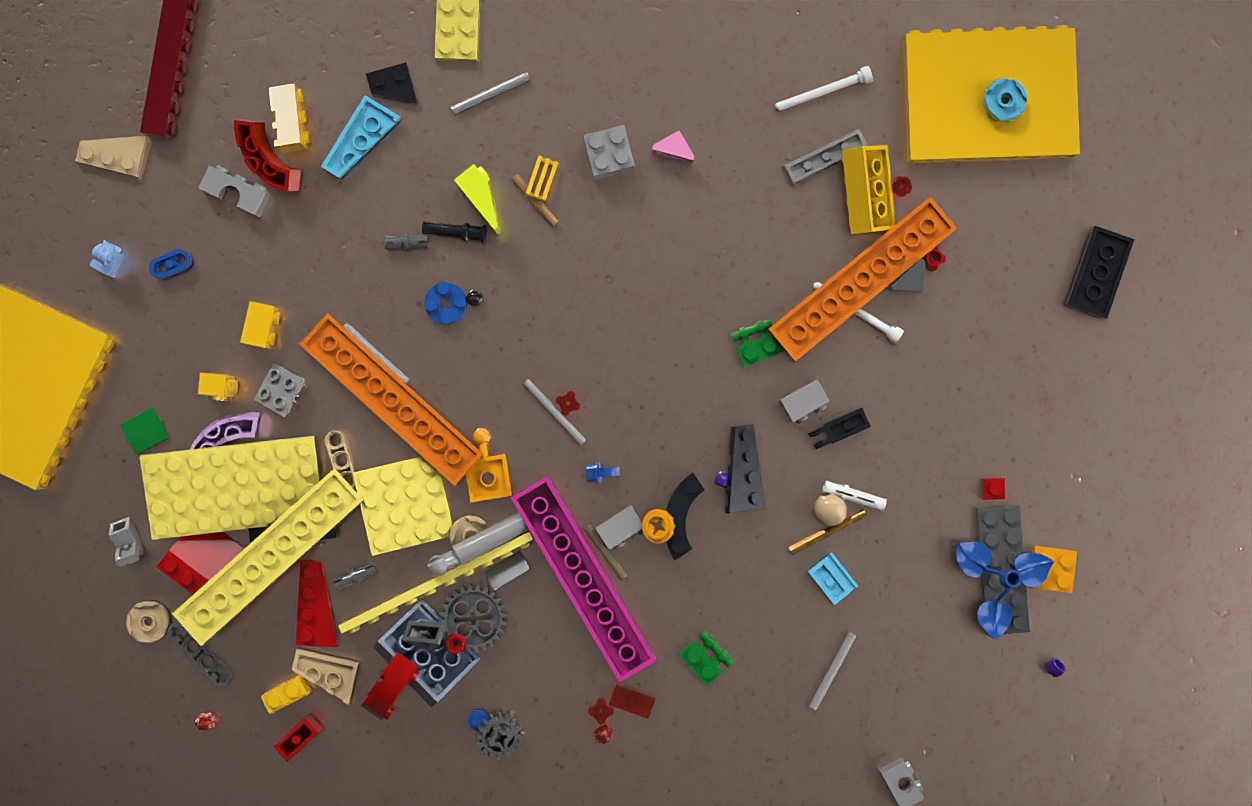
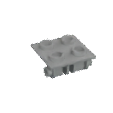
M273 362L254 400L279 415L286 417L287 413L290 414V409L293 406L292 402L296 403L295 396L299 397L297 393H300L302 387L305 386V379Z

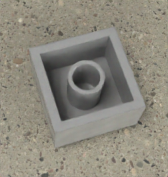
M624 125L583 135L594 180L635 170Z

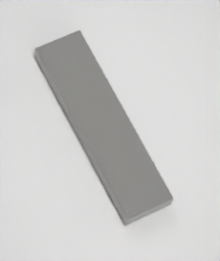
M857 129L783 167L792 185L841 162L843 149L868 145L860 129Z

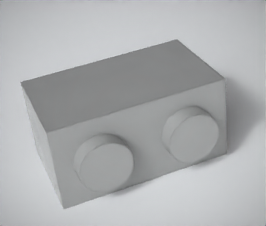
M818 379L782 398L779 402L791 422L796 421L799 424L809 418L807 414L815 411L818 413L827 408L826 403L830 402Z
M632 505L596 527L597 532L609 550L611 548L617 550L626 544L624 542L625 539L630 536L634 539L643 533L642 521Z

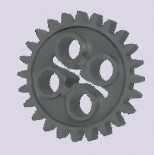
M469 584L467 591L461 586V593L459 594L453 590L454 598L452 599L447 596L446 599L449 604L441 605L446 611L439 612V615L444 616V619L439 621V623L445 624L444 632H448L445 640L452 633L459 635L458 627L466 624L470 629L469 634L463 636L467 653H469L471 648H474L475 653H478V647H482L486 651V644L493 647V639L500 641L497 635L498 632L505 633L500 628L501 625H507V622L502 621V618L508 615L501 613V610L506 606L498 605L501 597L494 599L495 591L488 594V587L480 591L479 584L476 590L472 589L471 584ZM479 601H486L489 605L488 611L485 613L479 612L476 608ZM457 604H466L468 611L465 615L456 613L455 608ZM472 612L475 613V616L492 615L491 619L476 620L474 625L471 621L454 622L456 618L470 617ZM482 622H488L491 625L489 633L482 634L479 631V625Z

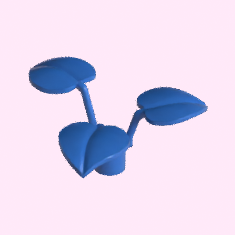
M959 543L956 548V560L959 568L965 575L977 578L985 570L1000 576V584L1005 590L996 598L995 603L986 601L979 606L977 611L979 625L990 638L996 639L1007 630L1012 619L1010 606L1006 603L999 604L1000 600L1007 592H1010L1011 588L1018 587L1021 583L1030 588L1040 586L1047 578L1054 561L1039 553L1026 552L1020 554L1014 560L1016 570L1003 572L986 567L991 562V552L983 543Z

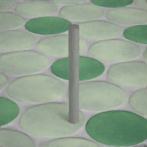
M525 72L451 108L455 115L531 79L528 73Z
M348 323L343 326L405 383L409 381L401 371Z
M529 379L523 384L580 446L586 441Z
M851 632L847 634L809 704V707L817 710L856 638V635Z

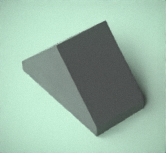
M921 258L887 289L891 292H923L925 261Z
M408 621L402 640L433 652L440 646L446 625Z

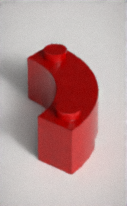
M234 120L237 147H240L245 158L244 162L253 174H257L265 181L264 183L279 190L299 191L301 170L286 165L273 153L267 141L265 122Z
M397 652L381 674L382 682L379 683L377 681L361 707L381 721L383 718L388 720L395 710L392 706L408 682L412 684L420 674L417 672L419 667Z

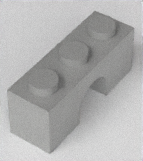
M219 165L216 168L208 166L198 189L220 200H223L226 192L230 189H238L240 199L237 207L254 216L261 217L271 196L265 192L267 188L257 183L254 186L247 184L248 179L238 174L235 177L227 174L229 170Z

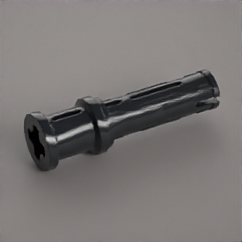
M424 220L422 234L457 237L465 242L474 240L485 244L487 225L482 227L473 226L469 223L455 225Z

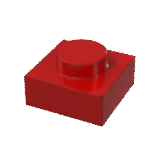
M1005 478L982 479L983 500L1006 499Z

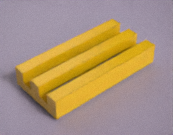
M538 155L525 196L545 202L558 162L550 161L551 159L548 158L544 159L542 158L543 156ZM540 163H542L544 167L535 193H532L531 189ZM551 166L552 169L543 196H540L539 192L547 168Z

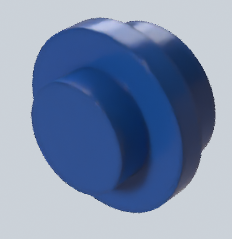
M483 710L473 711L468 718L470 728L480 732L477 727L478 725H484L483 718L489 720L488 714Z

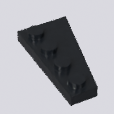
M754 424L731 427L729 453L731 455V466L728 467L730 482L729 487H727L728 506H726L725 514L766 508Z

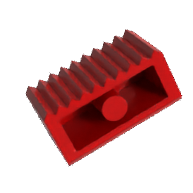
M307 715L274 745V748L288 762L317 736L323 728L311 715Z

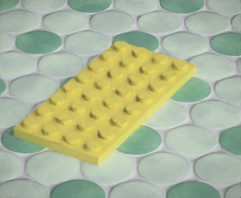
M314 436L140 456L152 540L268 526V524H273L320 482Z

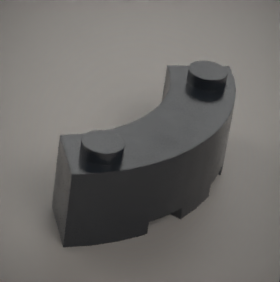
M693 472L687 475L674 489L665 510L673 517L675 524L674 535L666 541L674 561L692 550L686 534V517L693 501L705 490Z

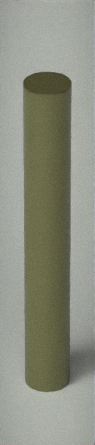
M591 525L587 526L584 531L621 580L627 577V573Z

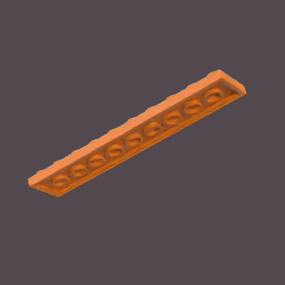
M929 197L771 326L768 331L791 359L796 362L957 229L936 202Z
M327 313L299 344L454 486L459 483L484 455L330 314Z

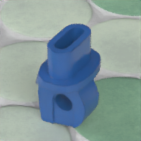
M595 462V465H586L587 482L600 484L604 477L620 476L619 467L603 468L599 462Z

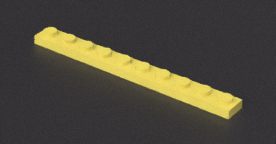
M529 531L443 575L435 577L340 624L338 627L341 633L348 631L351 634L361 629L359 625L366 621L370 625L379 620V615L386 612L388 616L399 610L397 606L403 603L408 606L418 601L416 597L423 593L425 597L437 591L435 587L443 584L445 588L456 582L454 578L460 575L465 578L475 573L473 569L480 565L482 569L494 563L492 559L498 556L504 559L513 554L511 550L517 547L522 550L532 545L530 541L534 537Z

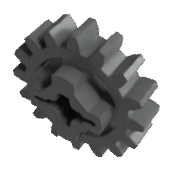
M498 712L497 717H494L491 713L490 720L483 718L484 725H478L477 727L481 733H476L475 736L479 739L476 743L478 747H482L481 751L483 754L488 752L489 758L496 755V758L500 760L503 754L506 758H509L508 752L511 751L515 754L514 747H520L521 745L517 739L523 738L522 734L519 733L522 729L520 725H516L517 720L515 718L510 720L511 717L508 713L504 717L501 712ZM499 723H504V724H507V725H506V726H502V725H499ZM497 729L501 733V742L497 739Z

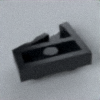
M406 62L366 73L373 96L418 103Z

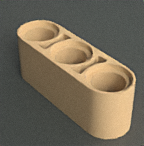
M342 431L329 432L325 437V444L333 469L335 468L343 478L346 475L353 477L352 473L357 472V468L346 434ZM335 434L341 437V443L338 446L333 445L331 440ZM341 454L347 457V464L345 466H341L338 463V457ZM353 482L351 486L355 489V483Z

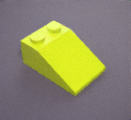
M473 164L454 181L498 235L501 233L491 186L488 182L491 179L481 166L477 168Z

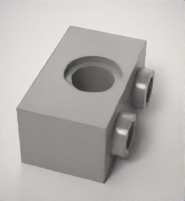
M900 757L878 769L898 806H913L924 800L922 795L924 789L919 780L915 781L911 774L914 773V770L908 761L904 762ZM901 779H908L907 786L903 788L898 787Z

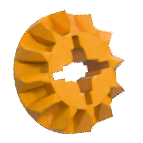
M654 509L645 515L642 521V531L649 541L663 543L674 535L675 524L673 517L667 511ZM662 520L661 525L665 530H658L656 532L657 526L653 522L658 523Z

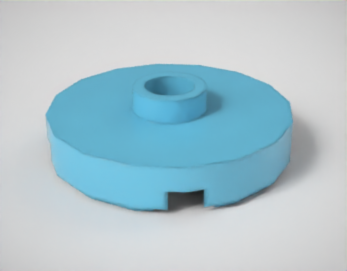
M1008 78L996 80L987 88L984 94L986 112L998 121L1016 119L1026 107V91L1016 80ZM1002 97L1007 98V104L1002 103Z

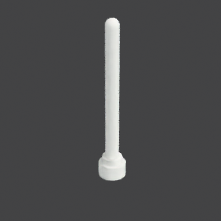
M869 66L862 67L853 76L778 102L775 105V109L781 111L858 82L860 84L873 82L872 72Z
M819 282L814 283V290H817L822 284ZM861 308L854 313V315L885 333L886 337L889 338L888 341L894 345L904 332L898 326L895 328L894 326L886 325Z

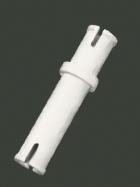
M827 480L822 489L824 494H834L843 499V501L848 500L882 512L887 502L885 498L851 489L846 484L842 486ZM836 490H839V491H842V492H845V493H849V494H852V495L850 496V495H847V494L838 492V491H836ZM857 496H858V497H861V498H865V499L871 500V501H873V502H870V501H866V500L857 498Z

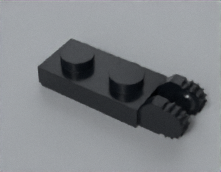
M859 408L823 424V427L809 432L810 437H815L826 431L829 438L817 442L814 446L815 449H818L830 443L834 444L871 426L863 408Z

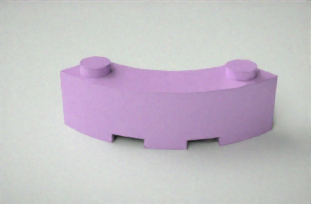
M239 412L217 419L197 436L189 450L218 447L226 441L236 438H255L260 413Z

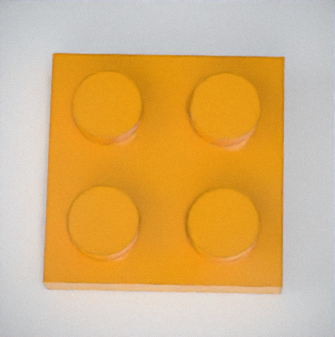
M1033 545V553L1042 554L1054 561L1045 581L1040 586L1033 588L1072 593L1077 551Z

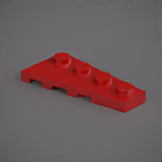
M300 561L295 643L298 646L339 647L323 561Z

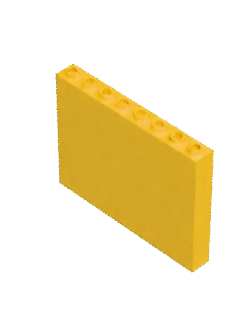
M1067 25L1056 26L1055 29H1047V26H1037L1030 30H1026V27H1015L1013 30L997 27L993 28L992 31H984V28H975L969 32H963V29H952L950 32H942L940 29L930 30L929 33L912 30L905 34L903 37L907 163L1075 158L1080 155L1075 28H1068ZM1001 78L1018 81L1024 87L1027 94L1024 111L1016 119L1010 121H998L992 118L986 112L984 106V94L987 88L994 81ZM1001 98L1002 103H1008L1007 98Z
M0 284V474L34 490H39L46 487L50 481L49 474L52 468H55L60 458L58 455L61 449H64L68 443L69 438L67 436L70 430H73L77 424L78 419L76 417L79 411H82L86 405L87 400L85 398L88 392L92 391L96 381L94 379L97 373L101 372L104 367L105 361L103 360L106 354L113 348L114 342L112 341L114 337Z

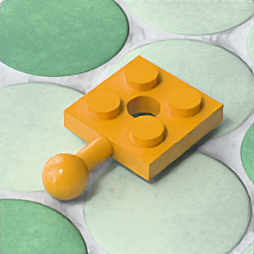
M479 428L473 433V440L479 444V450L484 455L466 474L470 503L513 496L506 454L489 457L487 442L490 439V434L484 428ZM486 472L492 473L494 475L493 483L485 484L482 480L483 474Z

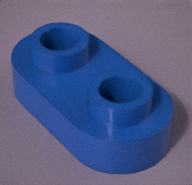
M182 249L174 250L153 259L149 265V271L155 278L166 279L187 270L192 263L191 255ZM180 257H184L183 264L178 262ZM161 265L165 266L164 272L159 271Z

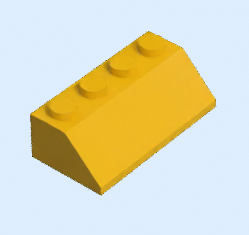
M888 145L843 149L842 162L844 165V182L847 192L851 234L890 230L896 225Z

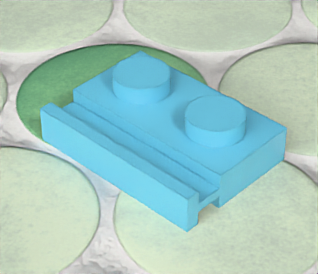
M830 553L807 571L833 605H836L853 589L858 587L833 553Z

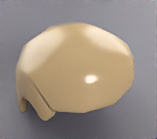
M834 494L820 495L814 503L815 516L820 523L827 526L840 524L847 515V505L843 499Z

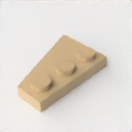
M136 136L80 141L75 162L139 177L149 137Z
M298 648L296 649L292 671L325 689L326 692L335 695L349 705L360 662Z

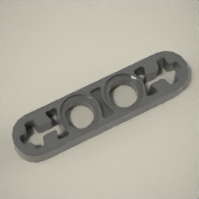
M175 622L168 627L167 634L170 640L214 685L224 687L232 681L233 674L231 670L206 644L200 646L180 622ZM174 627H175V628L181 627V628H182L181 634H182L184 637H186L187 635H189L190 638L186 639V640L183 642V644H182V643H181V640H183L184 638H183L181 635H177V636L174 635V633H175V631H176V630L174 629ZM189 641H195L198 644L196 652L193 653L188 650L187 645ZM204 656L212 658L213 664L211 667L203 666L202 659ZM218 665L220 668L216 670L220 674L226 673V681H219V674L216 671L211 674L210 671Z

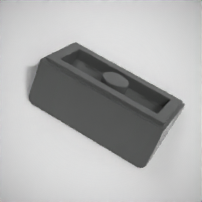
M519 550L484 573L492 589L495 591L527 572L531 567Z

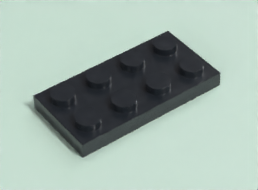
M1093 226L1065 306L1107 319L1135 239Z

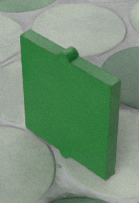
M153 407L120 424L127 437L126 441L130 443L136 455L170 438L163 426V420L159 419Z

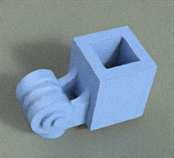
M104 240L103 243L98 244L92 249L91 258L93 259L89 265L114 278L126 255L121 253L122 249Z

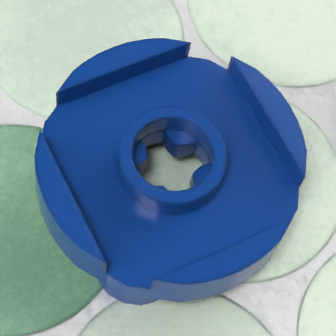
M441 282L429 289L425 296L424 307L428 316L433 321L439 324H451L459 321L464 316L467 301L464 292L457 285ZM449 298L451 307L442 309L440 301Z

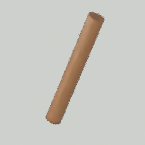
M516 174L512 181L525 194L528 185ZM526 196L552 227L559 222L542 201Z

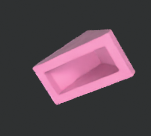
M680 130L654 144L652 148V153L693 163L694 155Z

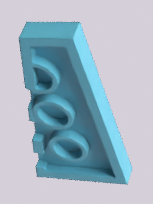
M364 95L321 167L339 179L342 178L402 118Z

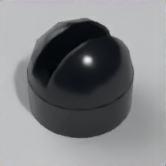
M470 290L466 295V301L473 307L479 306L483 302V295L479 290ZM479 295L480 297L477 299L469 300L470 296Z

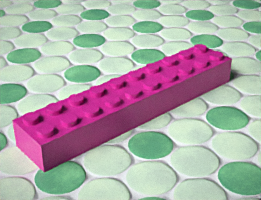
M550 477L543 478L511 497V500L619 683L655 662L656 657Z

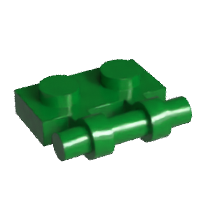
M771 319L764 322L760 320L756 322V325L748 328H739L737 332L731 334L734 342L740 339L743 342L742 346L736 348L743 368L783 353L781 345L772 335H767L766 329L773 326ZM759 332L761 338L750 342L748 336Z
M703 631L699 635V638L703 641L700 646L693 640L678 655L708 686L723 672L717 665L723 662L726 667H729L733 661L728 656L729 653L718 646L715 642L716 639ZM708 648L716 655L713 660L704 652Z

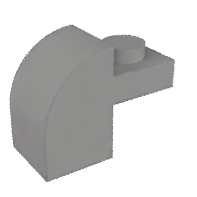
M128 517L110 524L108 536L116 548L115 563L117 566L131 565L138 561L139 556L144 554L138 530L131 518Z

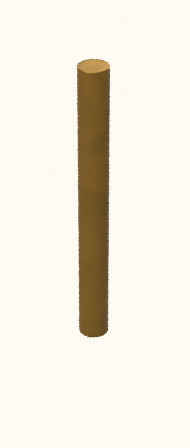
M862 509L845 518L840 524L830 526L789 547V550L794 555L867 517V514Z

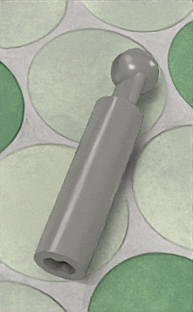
M517 513L452 546V550L445 554L432 556L427 563V567L432 575H443L447 569L457 564L463 565L529 530L520 513Z

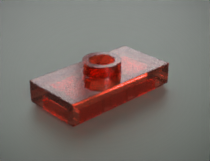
M615 684L609 705L649 719L656 698Z

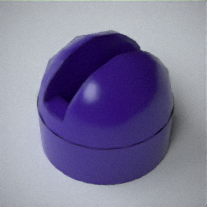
M720 472L716 476L714 484L725 488L729 487L730 474Z
M1054 658L1047 665V672L1052 674V677H1059L1066 672V667L1060 660Z

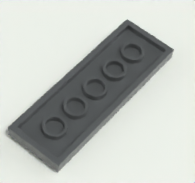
M1020 505L976 508L978 541L986 545L991 552V562L986 567L1003 572L1016 570L1014 560L1023 553ZM985 570L981 574L983 603L986 601L995 603L996 598L1005 588L1000 584L999 575L986 572ZM1021 583L1018 587L1011 588L1010 592H1007L999 602V604H1008L1012 611L1010 625L1003 634L1030 632L1027 589Z

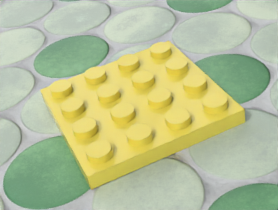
M423 457L352 473L356 492L363 499L359 505L371 556L449 537L453 524L441 473Z

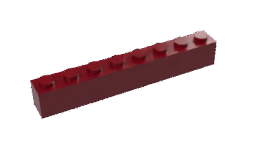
M163 0L140 133L145 136L171 140V135L175 133L176 124L174 118L175 114H178L179 102L177 101L178 95L181 94L183 89L181 78L182 73H185L187 67L185 56L186 52L188 53L190 50V40L188 39L189 33L194 28L192 17L193 11L197 9V0Z

